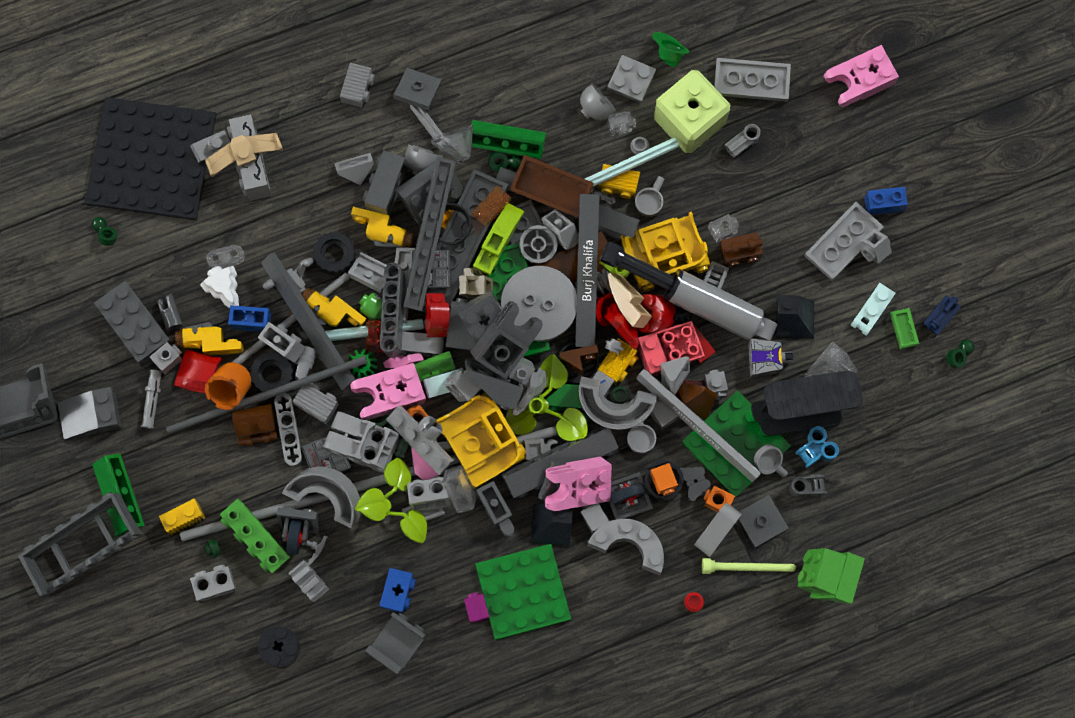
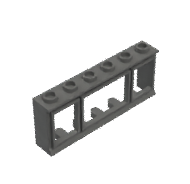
M112 492L105 494L100 502L90 504L86 507L85 512L75 514L70 518V522L57 526L54 529L55 532L40 537L38 543L25 547L23 549L24 552L18 555L39 596L53 594L143 534L125 505L121 494ZM113 506L116 507L129 530L128 533L117 540L114 539L101 515ZM95 519L109 545L71 569L57 543ZM51 548L65 574L48 585L34 559Z

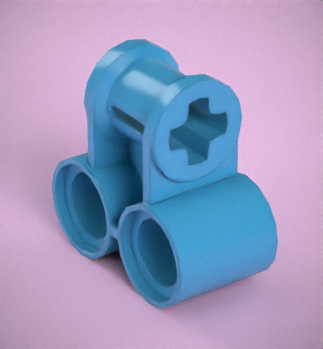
M816 426L812 428L807 436L809 443L795 452L806 463V468L812 466L820 458L825 462H831L839 453V447L836 443L825 442L827 432L823 427ZM815 432L819 433L822 436V440H815L812 434ZM831 448L834 455H826L824 449Z

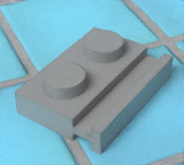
M361 252L350 268L348 277L381 293L383 291L386 264Z

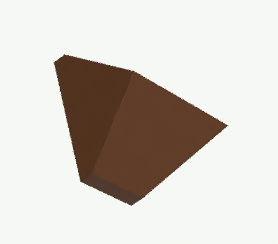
M682 383L678 389L682 403L696 415L706 420L717 394L705 386Z

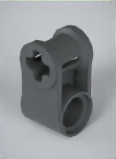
M818 474L795 478L789 485V493L797 498L827 495L828 493L824 485L825 475ZM795 483H799L802 485V492H798L795 489Z

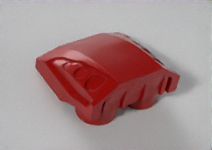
M611 303L607 307L605 319L635 350L639 344L638 327H632L620 311L617 303Z
M186 350L174 386L206 394L205 384L219 369L222 358Z

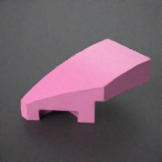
M421 353L407 356L403 354L389 358L383 364L385 368H398L411 363H419L424 359Z
M411 447L414 473L422 480L437 477L438 474Z

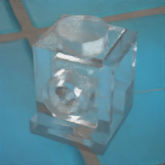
M630 111L608 115L607 122L611 138H615V134L626 135L632 131V128H636L635 117H631Z
M729 214L709 222L708 229L716 244L720 243V240L728 239L737 234V227H739L736 218H731ZM726 223L728 228H723L722 225Z

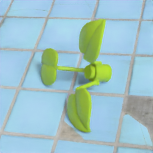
M552 354L540 366V369L546 372L547 384L545 388H548V390L542 395L540 394L539 398H533L529 403V408L517 416L512 414V409L510 408L505 419L514 434L524 435L532 432L536 427V420L533 417L535 413H549L560 418L557 422L556 430L562 439L567 441L583 439L588 434V424L583 413L578 409L568 408L562 416L549 410V404L544 399L552 391V387L559 389L568 380V371L565 365L556 355Z
M395 458L384 469L385 480L390 486H394L393 489L386 495H383L382 491L377 488L367 490L359 499L355 510L373 521H381L385 516L389 515L403 516L404 519L400 522L403 533L414 542L424 543L427 534V522L421 512L411 510L406 514L389 511L391 503L387 498L396 492L397 488L400 491H406L408 489L407 483L411 482L408 466L400 458Z

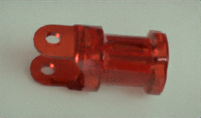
M371 320L366 322V327L368 328L366 352H369L370 345L378 348V354L381 355V321Z

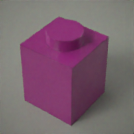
M476 592L467 595L468 598L464 599L470 624L488 620L489 614L483 594L479 595Z

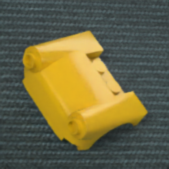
M689 212L688 216L680 219L671 218L636 231L634 238L620 236V242L625 249V253L672 276L678 269L685 272L693 269L698 274L708 271V267L711 265L707 255L706 242L703 243L699 236L692 212ZM634 274L639 290L647 292L655 288L654 285L656 284Z
M486 392L471 398L464 405L437 419L435 422L437 425L438 423L441 424L442 435L448 441L474 489L524 460V455L526 454V450L522 444H519L502 412L496 405L497 403Z

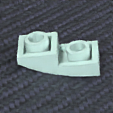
M463 368L457 369V370H454V371H455V372H457V371H459V370H460V371H463ZM454 371L423 380L428 398L450 392L444 384L448 381L446 378Z

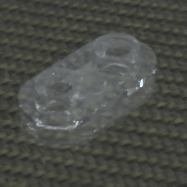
M230 245L210 251L207 254L206 261L210 268L221 266L223 269L242 263L245 254L240 246ZM232 252H237L236 256H231ZM214 256L219 257L217 261L212 260Z

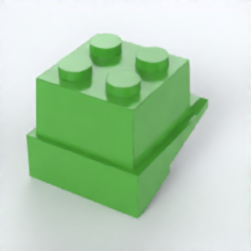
M826 548L808 549L803 558L804 565L802 571L798 575L797 587L810 592V598L852 604L865 558L849 552L839 553Z

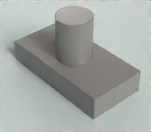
M225 130L193 143L190 147L199 163L229 144L230 140Z

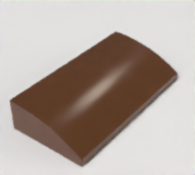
M524 155L510 190L579 218L580 194H591L594 183Z
M602 231L598 233L597 271L601 274L604 267L600 264L601 261L599 259L607 244ZM578 244L569 250L564 249L554 254L547 262L536 263L534 266H547L560 271L571 281L575 288V282H577Z

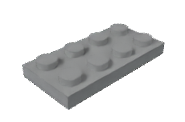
M717 58L714 88L722 96L788 102L791 64Z
M855 202L804 256L833 281L861 252L863 247L861 240L874 229L880 232L884 226Z

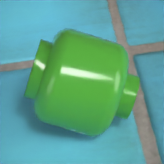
M371 293L369 296L365 294L359 302L361 304L360 313L371 321L380 320L382 316V298L376 293Z

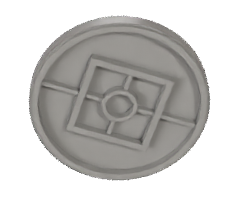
M547 266L525 268L510 278L502 292V309L509 301L515 302L519 307V313L515 318L514 325L521 326L532 317H537L542 321V329L533 341L544 342L561 336L570 328L576 317V290L571 281L554 268Z

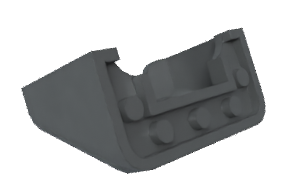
M43 363L28 368L26 372L27 379L0 387V439L41 427L57 420V410Z

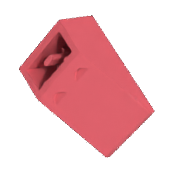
M692 321L638 338L637 350L644 369L653 377L661 375L660 363L685 356L689 357L691 363L705 357Z

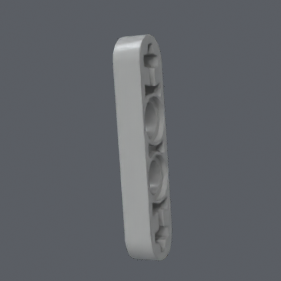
M283 393L275 397V409L285 462L291 467H297L302 462V452L294 406L290 395ZM281 398H285L287 401L289 400L286 403L287 411L280 413V411H283V406L278 403L281 402ZM284 416L292 417L290 425L285 426L282 424L281 421ZM293 434L296 437L293 444L285 442L287 435ZM297 446V449H294V454L299 456V458H296V462L292 463L291 460H288L291 457L290 449L286 451V448Z

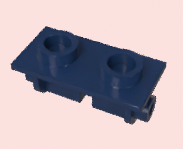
M946 295L923 324L939 335L961 308L957 304L958 299L954 296L950 298Z

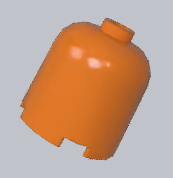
M235 362L224 364L205 384V393L208 400L211 398L216 403L217 408L232 410L235 406L239 405L251 387L252 379L250 373L241 364Z

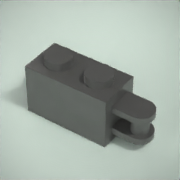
M494 481L477 489V495L494 527L499 526L506 537L512 536L514 534V526L510 521L512 514Z

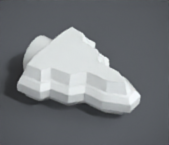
M217 266L209 270L207 273L208 278L200 284L204 291L211 293L214 298L221 299L228 308H230V305L239 306V297L235 291L238 284L235 279L237 273L234 266L224 269L221 266Z

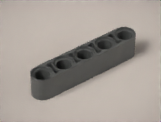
M397 263L386 265L383 279L380 347L391 358L397 357L402 350L404 311L402 306L405 292V273ZM398 271L396 276L391 277L393 272ZM397 289L395 294L390 295L392 290ZM396 307L393 313H389L391 308ZM395 325L394 330L388 331L389 327ZM390 344H394V347L392 349L387 350V347Z

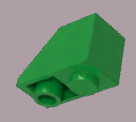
M564 384L546 399L549 404L548 409L556 413L558 410L565 411L568 408L582 411L579 385Z

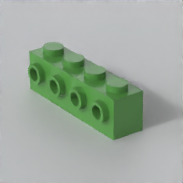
M236 499L220 514L222 516L221 522L227 528L231 527L236 532L233 535L240 543L243 541L248 546L246 550L253 558L257 556L262 561L260 566L266 572L274 573L291 558L240 499Z

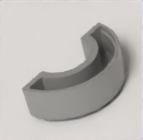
M581 376L579 384V398L586 414L597 424L610 429H627L640 424L650 415L656 403V394L638 390L631 401L624 404H615L603 396L599 380Z
M329 467L306 469L290 481L282 494L298 502L308 493L317 492L324 494L334 505L335 521L352 528L359 520L360 512L355 510L360 499L358 491L348 477Z
M616 519L600 526L591 536L587 546L606 553L609 547L615 543H632L642 554V569L660 576L664 564L663 548L657 535L645 524L632 519Z

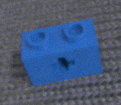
M905 187L867 191L864 197L866 211L870 215L904 212L908 206Z
M230 305L228 325L231 330L262 332L267 323L271 321L269 308Z
M389 568L379 605L380 608L404 614L405 609L408 610L411 598H408L409 591L414 590L416 579H413V573ZM398 587H401L403 593H399V595L396 596L394 589L397 590Z

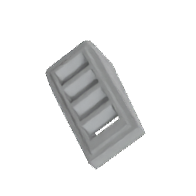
M712 261L704 281L721 289L729 268ZM712 270L722 273L723 275L721 276L719 274H716L712 272Z

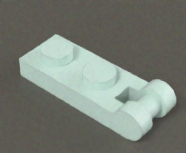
M879 283L850 326L853 328L857 327L862 331V334L867 336L896 293ZM864 318L869 323L866 325L861 321V319Z

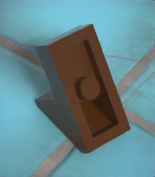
M597 345L560 352L559 360L583 375L581 360L584 359L585 362L594 360L598 356Z

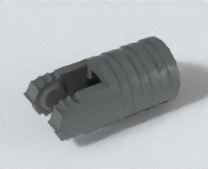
M171 293L166 296L169 308H167L164 300H157L166 331H175L183 326Z

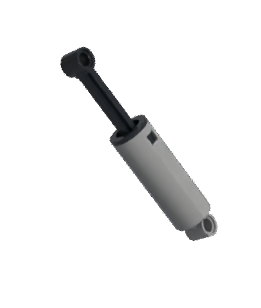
M607 242L599 259L601 262L615 268L619 266L666 289L664 294L665 300L744 339L750 340L754 336L760 340L771 341L777 324L764 318V311L681 269H678L672 276L625 253V249L621 246Z

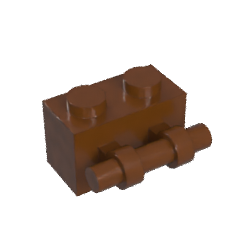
M757 232L723 239L719 243L723 264L730 268L740 266L744 262H748V264L756 263L763 255L761 248L763 246L762 239H759Z
M271 404L233 411L232 420L236 437L245 436L238 439L239 446L247 445L249 447L253 446L254 443H270V440L278 439L277 432L269 433V431L275 430V419Z

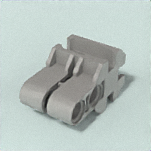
M337 412L331 429L341 434L329 431L322 448L348 458L359 465L371 467L372 470L384 473V469L391 461L400 437L399 433L389 428H382L371 421L361 420L348 414ZM375 434L383 435L382 440L379 442H375L372 439ZM370 451L376 454L372 460L365 458L366 453Z

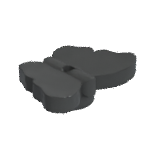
M680 467L686 486L689 487L688 498L691 502H694L710 487V481L705 479V469L703 467Z

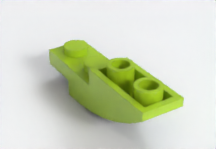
M507 203L486 237L473 268L491 276L525 211Z

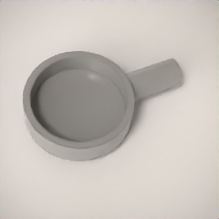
M658 176L652 188H644L636 195L635 207L641 215L652 217L662 210L663 197L659 190L664 182V178Z
M644 422L632 427L627 436L628 446L633 452L638 454L650 452L656 443L654 430L650 426L645 425Z
M771 444L765 445L757 451L754 457V466L761 473L771 474L776 471L781 477H786L788 474L781 466L783 454L776 446Z

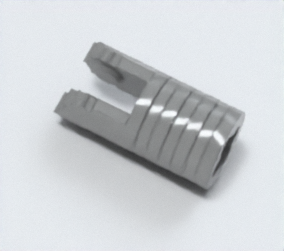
M305 346L306 348L295 363L297 365L295 380L307 377L308 371L312 370L317 350Z

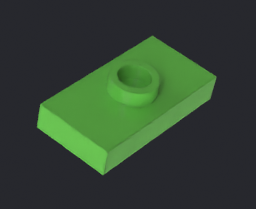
M910 308L891 312L890 315L900 350L918 346L919 340Z
M450 351L414 364L420 382L456 369Z

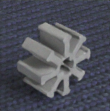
M304 560L289 572L293 581L312 602L318 600L329 590L315 570Z

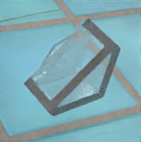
M473 125L442 134L432 139L431 143L460 164L471 156Z

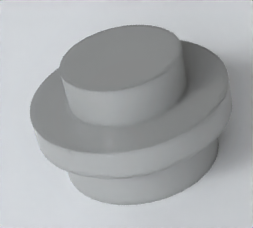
M636 137L631 142V151L636 155L649 149V142L643 137Z
M613 338L610 341L606 340L605 348L617 354L621 350L623 351L624 348L621 347V342Z

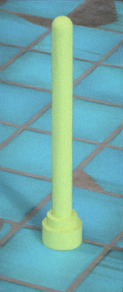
M702 558V574H711L715 570L794 572L796 570L794 564L715 562L711 558Z

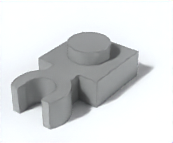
M543 438L523 440L524 449L526 450L525 459L530 460L551 450L550 446L557 444V440L550 439L546 443H544Z

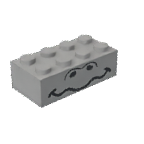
M251 114L229 119L230 126L227 127L231 140L240 135H258ZM255 153L256 161L238 167L235 161L240 177L241 190H243L244 196H248L249 201L272 196L262 153Z

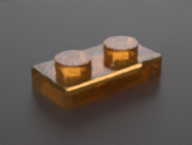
M496 186L476 207L472 215L486 227L510 202L511 197L500 187Z

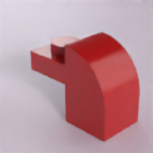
M426 293L424 300L427 311L424 321L427 337H446L450 319L449 303H446L444 293Z

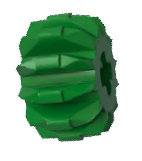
M362 349L361 354H359L358 350H355L356 356L348 355L350 360L365 356L368 362L365 364L366 367L363 366V369H359V367L349 369L354 378L357 376V379H361L362 377H367V375L371 376L375 374L372 370H378V366L375 365L377 359L372 358V352L366 355V350Z

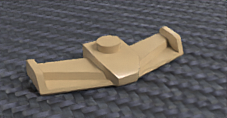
M277 133L253 136L240 135L232 138L229 144L205 159L211 177H214L234 161L240 167L256 161L255 153L283 151Z

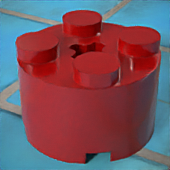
M642 295L644 299L640 304L652 317L644 328H638V330L645 333H655L671 328L675 321L673 320L674 314H676L674 304L665 300L662 295Z

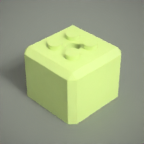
M691 70L657 99L654 120L671 138L677 139L679 147L685 153H692L726 125L730 112V103L698 70ZM696 101L699 106L692 109L688 106V103Z

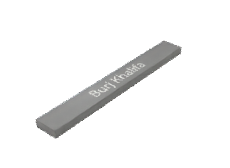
M642 370L636 379L651 393L656 394L660 401L744 476L753 482L761 474L759 470L648 371Z

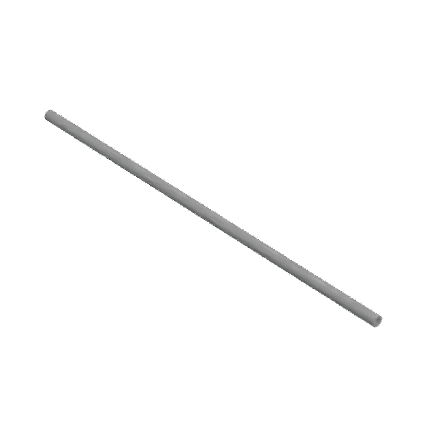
M555 426L517 436L516 438L519 444L524 445L523 440L546 439L556 436L557 431ZM455 454L450 455L454 461L449 466L460 463ZM413 466L408 467L411 477L415 476ZM383 474L353 484L359 492L387 484ZM317 493L304 497L300 502L292 500L253 511L252 513L258 520L275 516L278 507L289 506L299 509L330 499L324 494ZM221 521L180 532V537L183 542L229 528Z

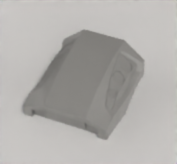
M538 368L536 372H533L526 386L523 385V392L516 410L512 409V414L517 416L527 410L530 401L533 398H538L547 384L546 372Z

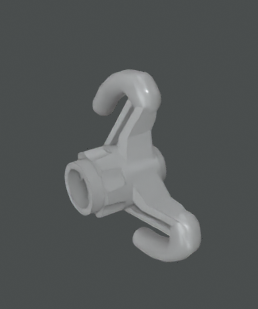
M312 258L302 260L294 271L292 268L286 270L300 293L306 290L302 276L306 267L313 263ZM271 279L263 284L264 289H270L275 286Z

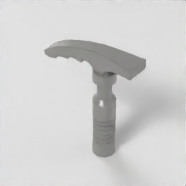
M324 536L318 545L314 541H307V544H301L316 550L308 561L309 566L323 551L328 539L327 536Z

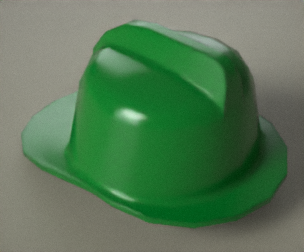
M662 32L652 34V38L659 45V58L672 67H676L684 54L690 52L668 34Z

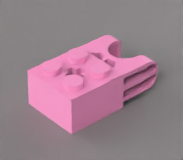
M882 45L827 70L824 74V78L828 83L843 81L848 86V91L841 94L838 100L840 107L848 106L858 100H863L895 85L899 78Z
M414 363L357 379L350 384L351 390L354 393L367 392L374 398L373 404L363 408L360 412L361 420H370L386 414L390 415L399 405L405 410L412 406L423 405L426 399ZM397 387H403L404 391L401 392V390L397 389Z
M595 457L547 468L546 477L553 483H560V487L554 494L546 497L545 507L552 511H560L611 501L612 465L602 457Z

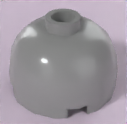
M593 83L581 94L580 104L583 107L581 112L587 119L592 117L594 120L601 121L610 117L616 110L607 97H604Z
M408 144L405 154L406 164L413 170L412 174L415 175L435 162L436 157L443 158L441 154L436 155L433 154V151Z
M536 225L529 227L523 232L520 237L519 248L526 260L531 263L540 264L547 262L553 257L558 243L555 234L549 228Z

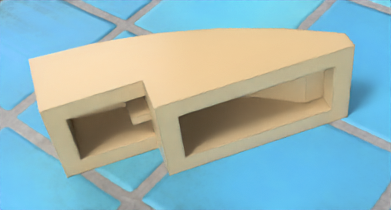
M609 273L607 275L609 285L620 311L632 327L644 328L652 317L640 304L644 297L621 274Z

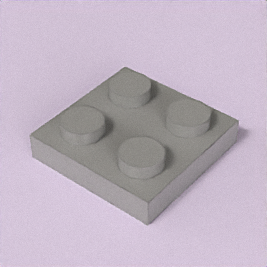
M622 55L607 86V90L642 103L656 69Z

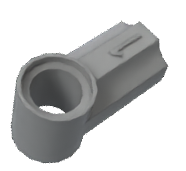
M755 124L747 125L742 132L724 145L727 152L735 158L748 147L756 144L760 137V128ZM753 131L756 137L750 138L746 133Z

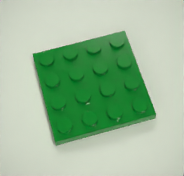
M737 390L704 422L753 466L755 454L765 445H774L784 454L791 445L781 435L768 436L762 432L760 423L753 419L752 404ZM692 431L681 442L730 494L735 496L734 499L752 483L695 431Z
M551 544L475 563L495 640L571 620Z

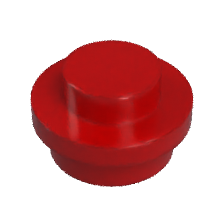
M692 592L685 597L684 605L688 611L698 612L702 609L704 600L699 593Z

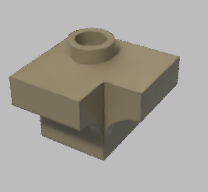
M465 268L464 275L459 276V294L470 300L489 290L493 292V279L485 275L480 276L479 272L472 268Z

